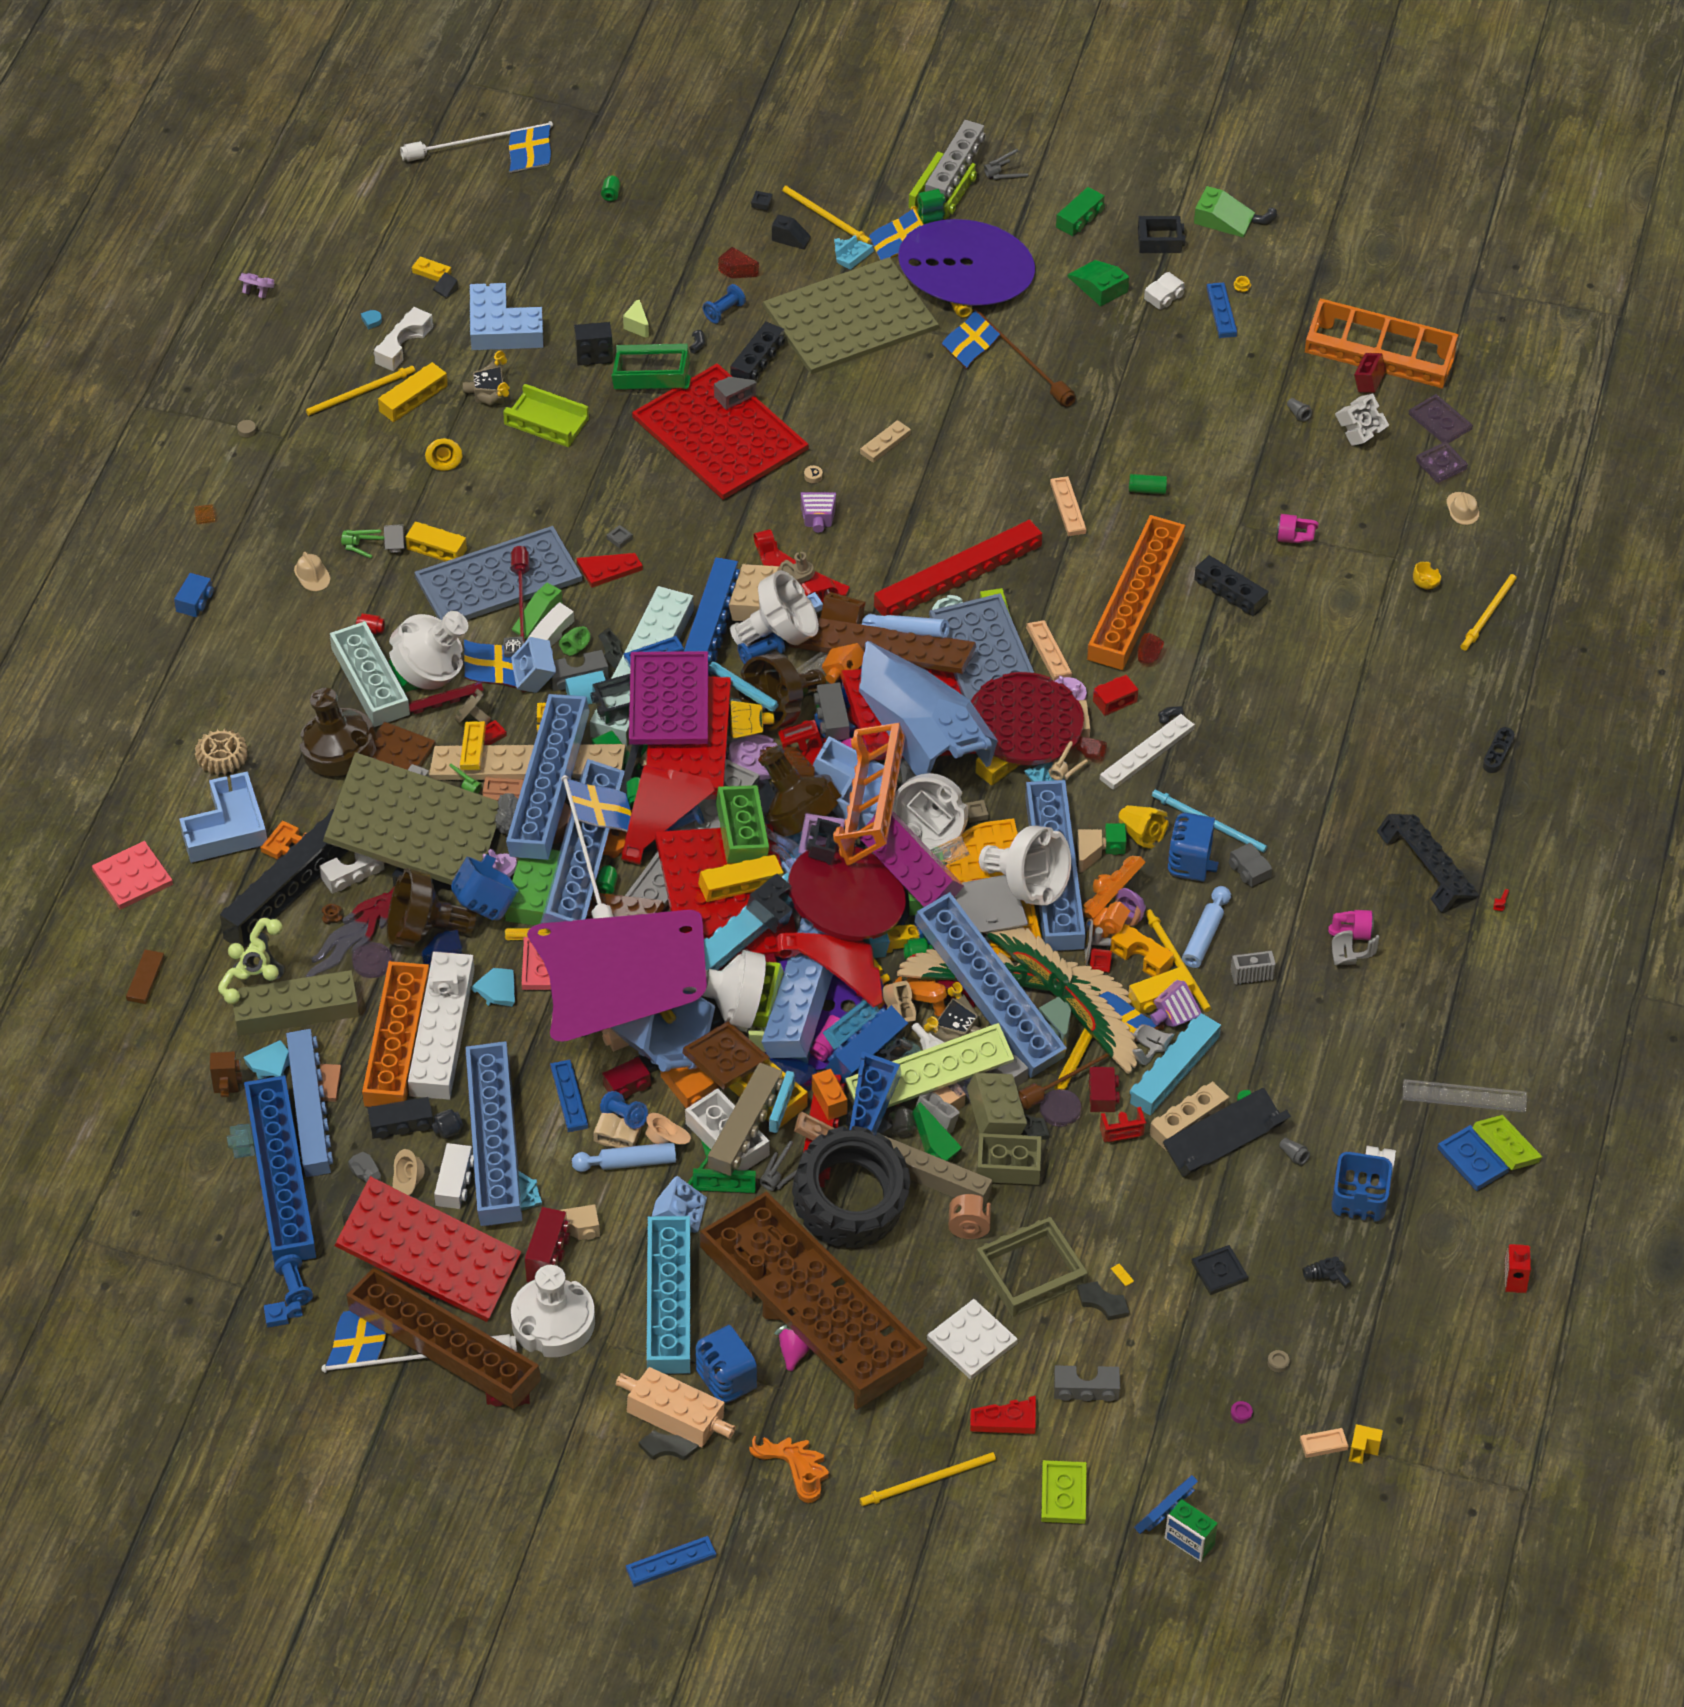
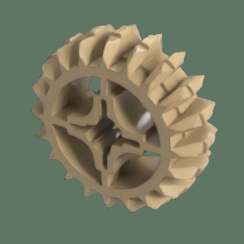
M218 728L216 732L209 731V735L203 734L202 739H198V744L195 747V757L199 767H202L203 771L208 770L209 774L215 772L217 776L220 773L226 776L227 772L233 773L234 769L240 770V765L245 764L248 756V748L244 737H241L239 733L235 734L233 730L227 732L226 728L223 731H219Z

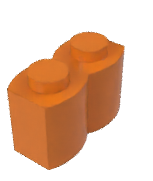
M1114 902L1108 908H1103L1093 919L1092 936H1094L1097 927L1103 929L1101 938H1107L1109 934L1120 932L1130 910L1121 902Z

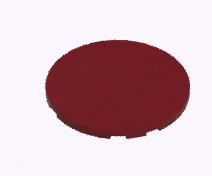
M1031 672L1003 674L1002 677L995 680L991 679L982 685L971 700L975 709L998 740L993 756L1003 761L1020 765L1049 763L1059 759L1068 743L1072 741L1073 744L1069 750L1070 752L1082 735L1084 713L1079 700L1074 697L1073 692L1064 684H1059L1051 680V677Z
M836 844V851L830 865L824 861L808 857V850L796 859L791 867L787 881L791 885L789 897L795 904L794 908L801 917L814 924V928L836 938L862 941V939L881 937L898 924L905 908L904 888L902 883L874 854L870 853L853 864L847 865L844 857L842 858L840 855L839 845ZM854 847L852 857L864 849Z

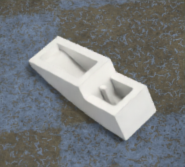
M558 603L542 619L529 637L549 640L552 646L562 638V632L574 622V611Z

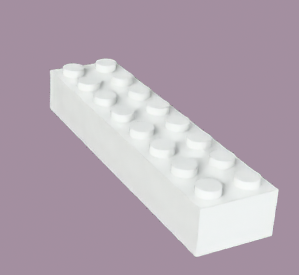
M433 952L409 1073V1096L448 1100L451 1098L474 975L473 955ZM456 967L459 995L455 996L454 992L434 994V989H429V977H432V969Z

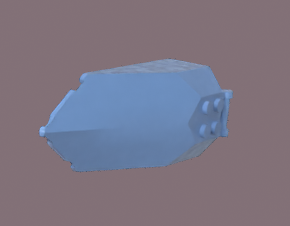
M870 641L865 643L859 692L882 725L900 723L905 735L902 756L916 776L930 774L936 758L946 750H950L954 758H959L963 754L975 751L986 767L991 765L998 740L969 699L925 669Z
M686 990L683 991V993H685V994H693V993H694V992L686 991ZM700 997L691 1003L672 1008L671 1010L675 1014L676 1020L671 1024L665 1022L660 1013H656L610 1028L632 1048L637 1050L640 1055L646 1056L652 1063L658 1064L662 1072L685 1067L696 1069L697 1066L682 1053L683 1047L710 1032L715 1006Z

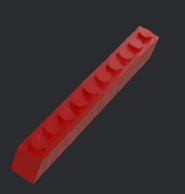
M1029 519L874 593V607L882 616H898L900 613L913 609L915 606L927 602L940 594H944L950 589L959 587L961 584L975 579L986 572H990L998 566L1038 549L1042 546V532Z

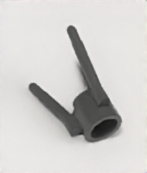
M1018 149L984 165L987 178L993 177L994 180L1001 178L1028 177L1027 173L999 175L1001 173L1000 166L1010 162V159L1003 160L1017 153Z
M789 1141L777 1161L778 1153L775 1152L764 1175L760 1178V1184L769 1191H773L775 1188L780 1190L785 1183L795 1177L796 1171L781 1181V1174L776 1171L790 1150L793 1141Z

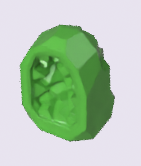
M584 626L571 629L559 640V646L563 653L570 656L581 651L590 640V632Z

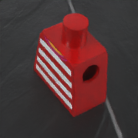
M1510 1244L1505 1255V1292L1526 1293L1530 1276V1246ZM1517 1272L1521 1273L1520 1278H1516L1513 1275Z

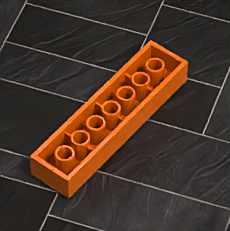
M388 962L362 1091L363 1102L366 1107L407 1100L409 1073L429 976L428 964Z

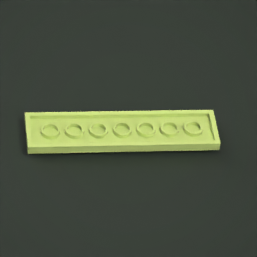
M999 1023L892 1061L900 1064L901 1077L888 1107L973 1077L975 1073H984L1014 1062V1057ZM858 1074L846 1078V1083L854 1102Z

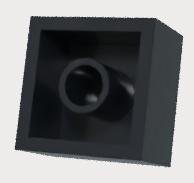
M610 322L574 325L577 366L613 363Z

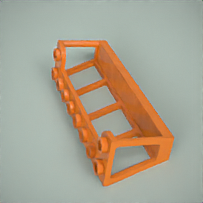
M1320 298L1306 339L1305 353L1359 366L1365 353H1382L1386 368L1385 374L1443 389L1455 359L1458 334ZM1335 318L1347 321L1341 339L1316 333L1319 327L1324 329L1332 328ZM1356 323L1382 330L1377 347L1373 348L1347 341L1351 324ZM1386 332L1417 339L1412 355L1408 357L1382 350L1381 347ZM1421 341L1438 345L1437 354L1441 359L1445 360L1444 365L1416 359Z
M900 723L856 729L854 737L851 738V746L853 750H856L858 762L854 768L855 778L852 779L853 788L852 792H850V805L847 806L848 815L847 819H845V830L840 826L833 833L834 841L839 845L840 855L842 858L844 857L847 865L853 864L887 843L905 735ZM891 731L889 743L872 753L867 751L861 735ZM887 751L884 768L867 778L870 761ZM882 776L879 795L862 804L865 786ZM878 802L875 821L857 831L860 813ZM872 835L876 843L852 857L855 840L860 836Z

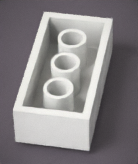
M717 1088L685 1109L686 1125L712 1149L735 1105ZM759 1130L756 1137H752L750 1140L748 1152L746 1154L743 1153L739 1168L734 1170H748L769 1156V1140Z

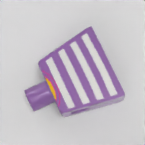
M801 492V511L805 526L813 527V531L817 533L822 532L824 527L832 526L836 508V493Z
M1176 980L1154 1000L1158 1011L1151 1014L1150 1017L1155 1025L1164 1021L1166 1025L1174 1027L1198 1017L1201 1011L1186 982Z

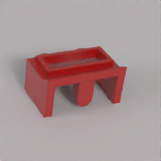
M815 720L804 721L799 725L785 727L783 730L778 731L784 750L787 745L798 742L800 750L805 751L807 749L805 739L814 736L817 737L819 747L823 746Z
M1137 1107V1120L1128 1121L1127 1114L1120 1112L1118 1114L1119 1123L1108 1124L1105 1113H1101L1100 1131L1104 1142H1114L1144 1135L1146 1121L1141 1107Z

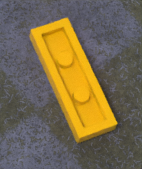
M485 721L465 723L460 758L461 770H480L486 730Z

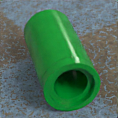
M1130 474L1129 492L1166 494L1167 476Z

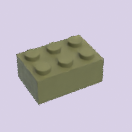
M975 1073L967 1086V1091L979 1133L1021 1135L1027 1122L1013 1074Z
M979 1133L977 1174L992 1179L994 1183L1039 1185L1041 1136Z

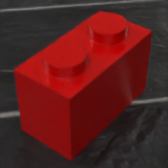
M1127 675L1098 685L1093 691V702L1104 716L1132 705L1138 700V688Z

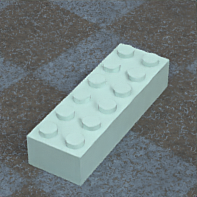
M364 621L330 633L331 648L372 725L376 727L384 722H390L410 715L408 698L366 622Z

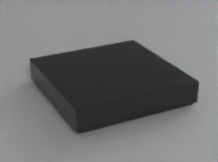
M1230 1245L1192 1258L1191 1263L1210 1295L1248 1281V1275Z

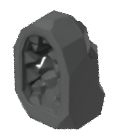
M361 1152L354 1155L348 1161L350 1170L357 1178L366 1182L370 1176L379 1181L381 1180V1174L368 1153Z

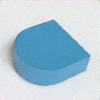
M376 310L361 313V319L368 329L377 327L382 322L381 313Z

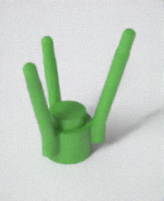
M344 530L341 543L346 546V550H352L372 558L371 554L354 546L359 544L360 539L384 540V536L361 535L381 533V530Z
M452 763L449 764L454 771L465 778L461 787L479 794L482 783L469 777Z

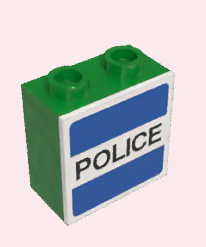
M1181 1499L1167 1516L1165 1539L1201 1562L1215 1545L1218 1523Z

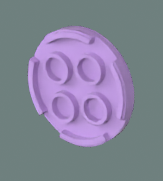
M747 735L731 742L728 760L759 774L760 780L771 779L766 768L759 763L758 758L760 757V749L773 747L777 744L773 742L774 739L765 735Z

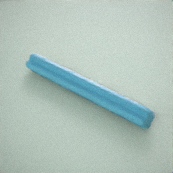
M712 662L708 666L709 671L717 677H731L732 687L768 710L775 711L778 708L776 700L718 663Z

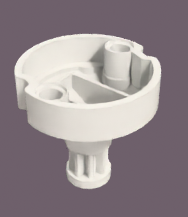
M779 570L759 583L760 609L752 613L750 618L741 623H735L730 628L731 635L737 645L744 643L748 647L754 640L761 636L766 637L772 632L792 645H799L817 634L818 619L814 606L805 595L803 587L789 573Z
M457 611L448 612L442 620L425 614L413 615L407 618L392 633L389 640L393 646V650L389 653L390 658L398 673L409 683L419 688L438 689L445 686L459 673L463 665V661L460 659L463 648L458 637H461L468 630L466 618Z
M938 774L917 775L906 781L895 792L892 811L900 817L933 853L951 846L963 833L968 821V806L962 803V791L954 782Z
M1029 826L1017 834L1010 848L999 849L992 845L985 846L979 856V865L982 871L986 873L1002 872L1006 875L1010 891L1016 899L1024 900L1028 904L1049 905L1060 897L1067 885L1071 870V853L1068 842L1061 832L1053 831L1050 827Z
M743 950L742 954L737 955L722 971L706 970L707 987L702 995L715 999L725 1023L729 1021L739 1031L744 1032L751 1028L757 1013L766 965L764 954ZM687 987L683 989V991L686 990L696 992V988L694 987Z
M555 1265L541 1267L535 1275V1280L522 1287L513 1300L511 1320L514 1336L529 1352L538 1350L543 1353L544 1357H562L576 1352L588 1342L595 1326L594 1303L590 1293L577 1281L570 1282L565 1280V1273L560 1267Z

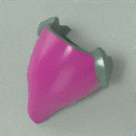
M785 1324L778 1328L774 1334L779 1335L786 1369L793 1371L797 1363L807 1354L810 1348L793 1330L787 1328Z

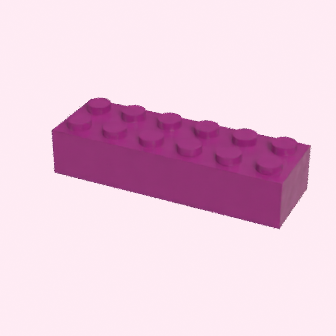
M892 811L887 843L873 851V853L923 907L949 892L955 898L964 885L900 817ZM875 816L868 822L867 825L875 821ZM872 835L859 837L867 847L876 843Z

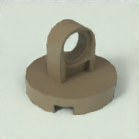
M479 689L475 691L477 695L475 697L471 695L460 708L459 713L461 715L458 716L456 714L453 719L458 723L469 713L479 722L485 721V725L490 722L491 718L476 706L484 694Z

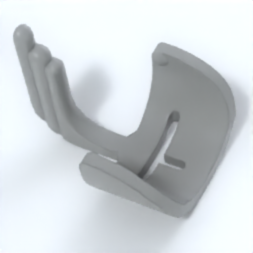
M1349 930L1336 934L1332 940L1334 964L1351 965L1356 964L1357 959L1372 957L1378 949L1379 935L1369 940L1367 950L1354 953L1352 949L1353 932ZM1344 947H1346L1347 958L1344 956Z
M1140 1025L1133 1035L1150 1051L1145 1056L1142 1049H1133L1132 1052L1138 1063L1147 1065L1155 1052L1165 1051L1174 1034L1160 1032L1149 1025Z

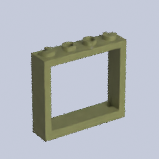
M1051 1217L1042 1221L1038 1220L1035 1224L1026 1228L1022 1227L1012 1234L1003 1235L998 1240L989 1244L985 1243L984 1246L977 1248V1263L1012 1317L1077 1289V1285L1087 1283V1271ZM1048 1236L1071 1272L1016 1297H1012L990 1263V1260Z

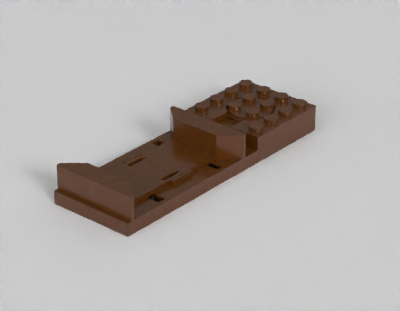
M767 1191L700 1231V1248L752 1299L758 1296L763 1301V1317L765 1319L782 1320L854 1392V1408L856 1410L923 1368L924 1357L927 1356V1347ZM840 1279H843L846 1282L845 1284L837 1286L836 1288L832 1286V1284L839 1281ZM890 1326L895 1330L887 1336L880 1333ZM840 1358L843 1363L839 1364L836 1360Z

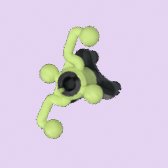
M261 918L250 934L251 942L245 952L243 946L239 943H233L229 946V956L233 959L240 958V961L227 971L218 986L219 993L224 996L228 1004H235L240 999V994L236 989H227L234 976L244 980L250 975L261 974L266 980L271 981L279 979L284 975V965L277 962L269 950L268 935L261 932L264 926H266L267 931L271 935L280 934L283 925L279 920ZM255 957L260 959L258 965L254 963Z

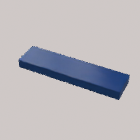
M1224 282L1207 284L1206 289L1219 338L1237 337V330Z
M565 1060L550 1063L567 1131L573 1132L588 1129L571 1061Z
M706 1536L626 1565V1571L633 1587L716 1558V1552L709 1537Z

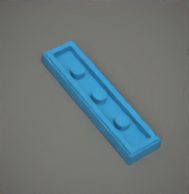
M864 999L826 1029L823 1034L832 1048L836 1049L855 1032H858L867 1021H871L879 1012L877 1006L873 1008Z

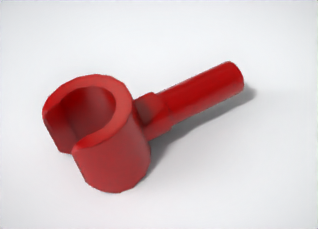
M1508 889L1504 890L1501 899H1494L1493 910L1504 911L1506 898L1509 893Z

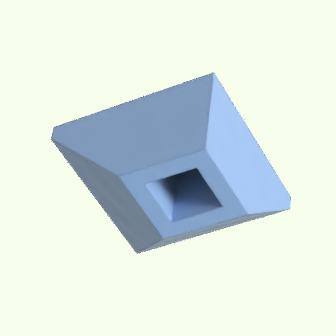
M676 1176L657 1198L652 1217L690 1216V1232L696 1233L700 1227L707 1197Z

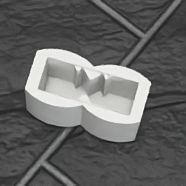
M1167 272L1145 289L1144 299L1161 310L1164 307H1168L1173 300L1182 297L1185 283L1170 272Z

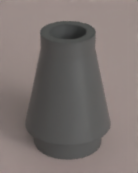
M1295 398L1288 400L1287 407L1290 408L1297 420L1307 421L1311 417L1312 410L1309 405Z
M1284 1138L1279 1144V1147L1294 1164L1303 1165L1310 1157V1152L1306 1146L1288 1138Z

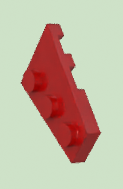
M635 553L576 558V563L591 588L643 570V565Z
M1036 1395L1028 1397V1400L1018 1402L1016 1399L1009 1401V1404L998 1406L993 1404L971 1409L970 1431L1035 1434Z

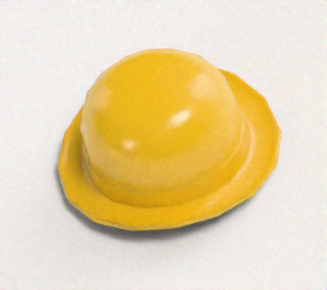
M446 438L433 441L427 447L425 453L426 461L430 467L440 471H449L456 468L461 463L463 457L459 445L453 440Z

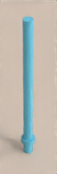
M1156 789L1152 793V797L1160 800L1164 805L1168 804L1184 813L1207 816L1171 798L1168 793L1163 794ZM1215 820V829L1245 844L1251 843L1257 850L1263 853L1266 851V845Z

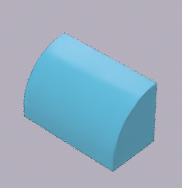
M603 671L565 679L566 693L571 696H586L588 704H592L590 693L593 692L592 684L605 681Z

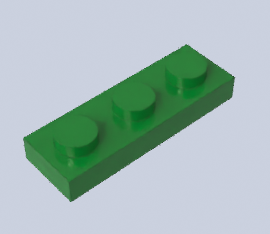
M693 1168V1188L699 1191L755 1193L756 1171L734 1170L730 1176L714 1169Z

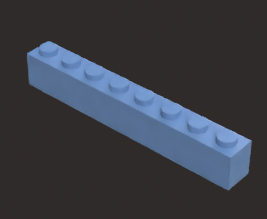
M311 1029L286 1033L306 1177L331 1173L330 1164H333L332 1152H328V1148L331 1147L330 1136L326 1135L325 1132L329 1130L327 1118L324 1119L323 1114H327L325 1102L321 1101V1098L325 1097L323 1085L319 1086V1081L323 1080L321 1069H317V1065H320L319 1053H315V1049L318 1048L317 1037L312 1036Z

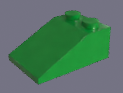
M1093 260L1067 275L1071 281L1100 307L1126 294L1129 288V276L1117 266L1098 260Z

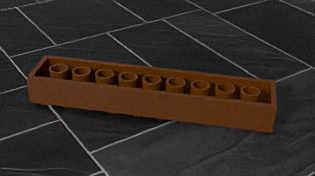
M375 1267L346 1295L349 1311L512 1409H515L541 1381L538 1364Z

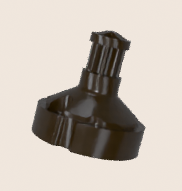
M776 653L749 659L744 664L740 673L744 681L777 701L778 708L775 711H770L762 706V713L773 712L774 724H763V730L766 731L792 725L800 715L802 699L805 696H814V693H817V685L826 684L825 676L820 670L813 669L807 673L800 674L787 658ZM738 690L740 702L759 704Z
M331 688L318 689L311 695L310 703L317 715L303 728L300 734L303 741L300 744V749L306 765L315 773L325 776H341L348 773L355 752L373 757L376 751L374 741L377 740L372 722L366 714L356 709L338 707L337 694Z
M776 745L761 754L758 761L761 766L766 768L772 778V783L777 789V793L770 804L769 813L766 814V819L778 836L785 837L802 831L805 814L828 815L838 804L837 799L841 797V792L830 775L801 776L784 755L785 751L782 746Z
M406 868L403 875L399 876L392 893L387 917V939L391 945L411 949L432 928L442 930L447 928L470 935L476 924L477 914L468 908L451 905V903L439 901L430 874Z

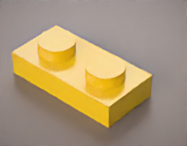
M419 257L412 266V273L437 282L445 272L449 275L452 273L451 267L423 257Z

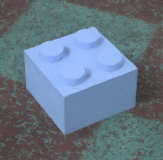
M529 637L511 657L516 687L519 690L537 693L556 673L553 651L549 640Z

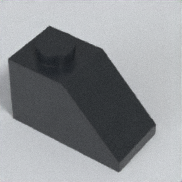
M778 214L772 224V241L805 250L811 239L810 234L794 218Z

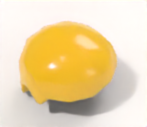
M1419 562L1415 565L1413 571V581L1420 588L1426 590L1434 589L1440 584L1441 575L1438 569L1433 570L1431 568L1430 562Z

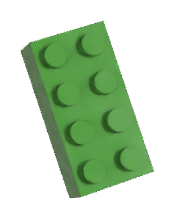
M757 785L718 787L716 806L727 864L740 863L745 860L767 856L769 844Z
M551 850L548 860L519 858L512 880L518 889V893L505 914L506 921L534 926L541 923L560 851Z

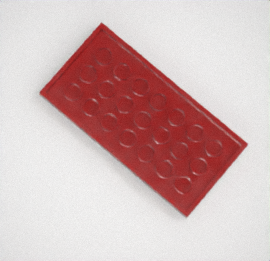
M708 677V744H648L646 765L663 770L672 769L710 779L715 791L705 798L707 800H716L718 787H724L731 677Z
M371 1176L334 1245L486 1322L521 1251Z

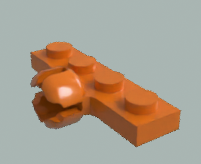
M1130 856L1124 860L1123 866L1112 873V875L1101 874L1098 876V879L1094 880L1093 891L1097 894L1084 904L1082 912L1085 918L1094 919L1118 891L1145 864L1142 857Z

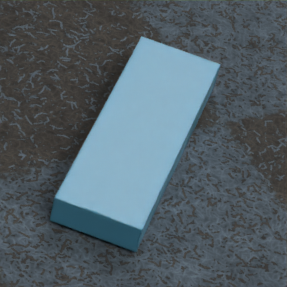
M786 1072L769 1119L770 1132L777 1133L795 1085L794 1072Z

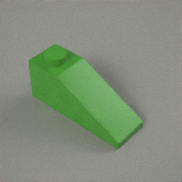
M548 582L534 594L523 611L525 639H528L537 625L558 603L562 604V590ZM520 617L512 628V631L520 635Z

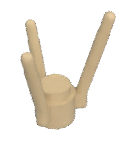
M1072 741L1068 743L1062 756L1053 762L1052 767L1048 771L1054 780H1062L1063 778L1067 780L1071 774L1088 762L1085 759L1068 771V765L1064 762V759L1073 744Z

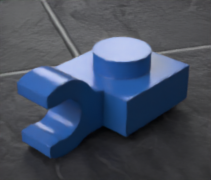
M299 1301L292 1302L287 1307L285 1302L264 1305L267 1328L288 1324V1318L303 1316Z

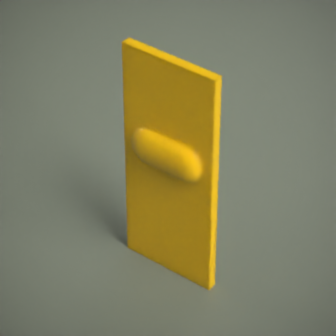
M1120 1264L1111 1268L1125 1286L1134 1282Z

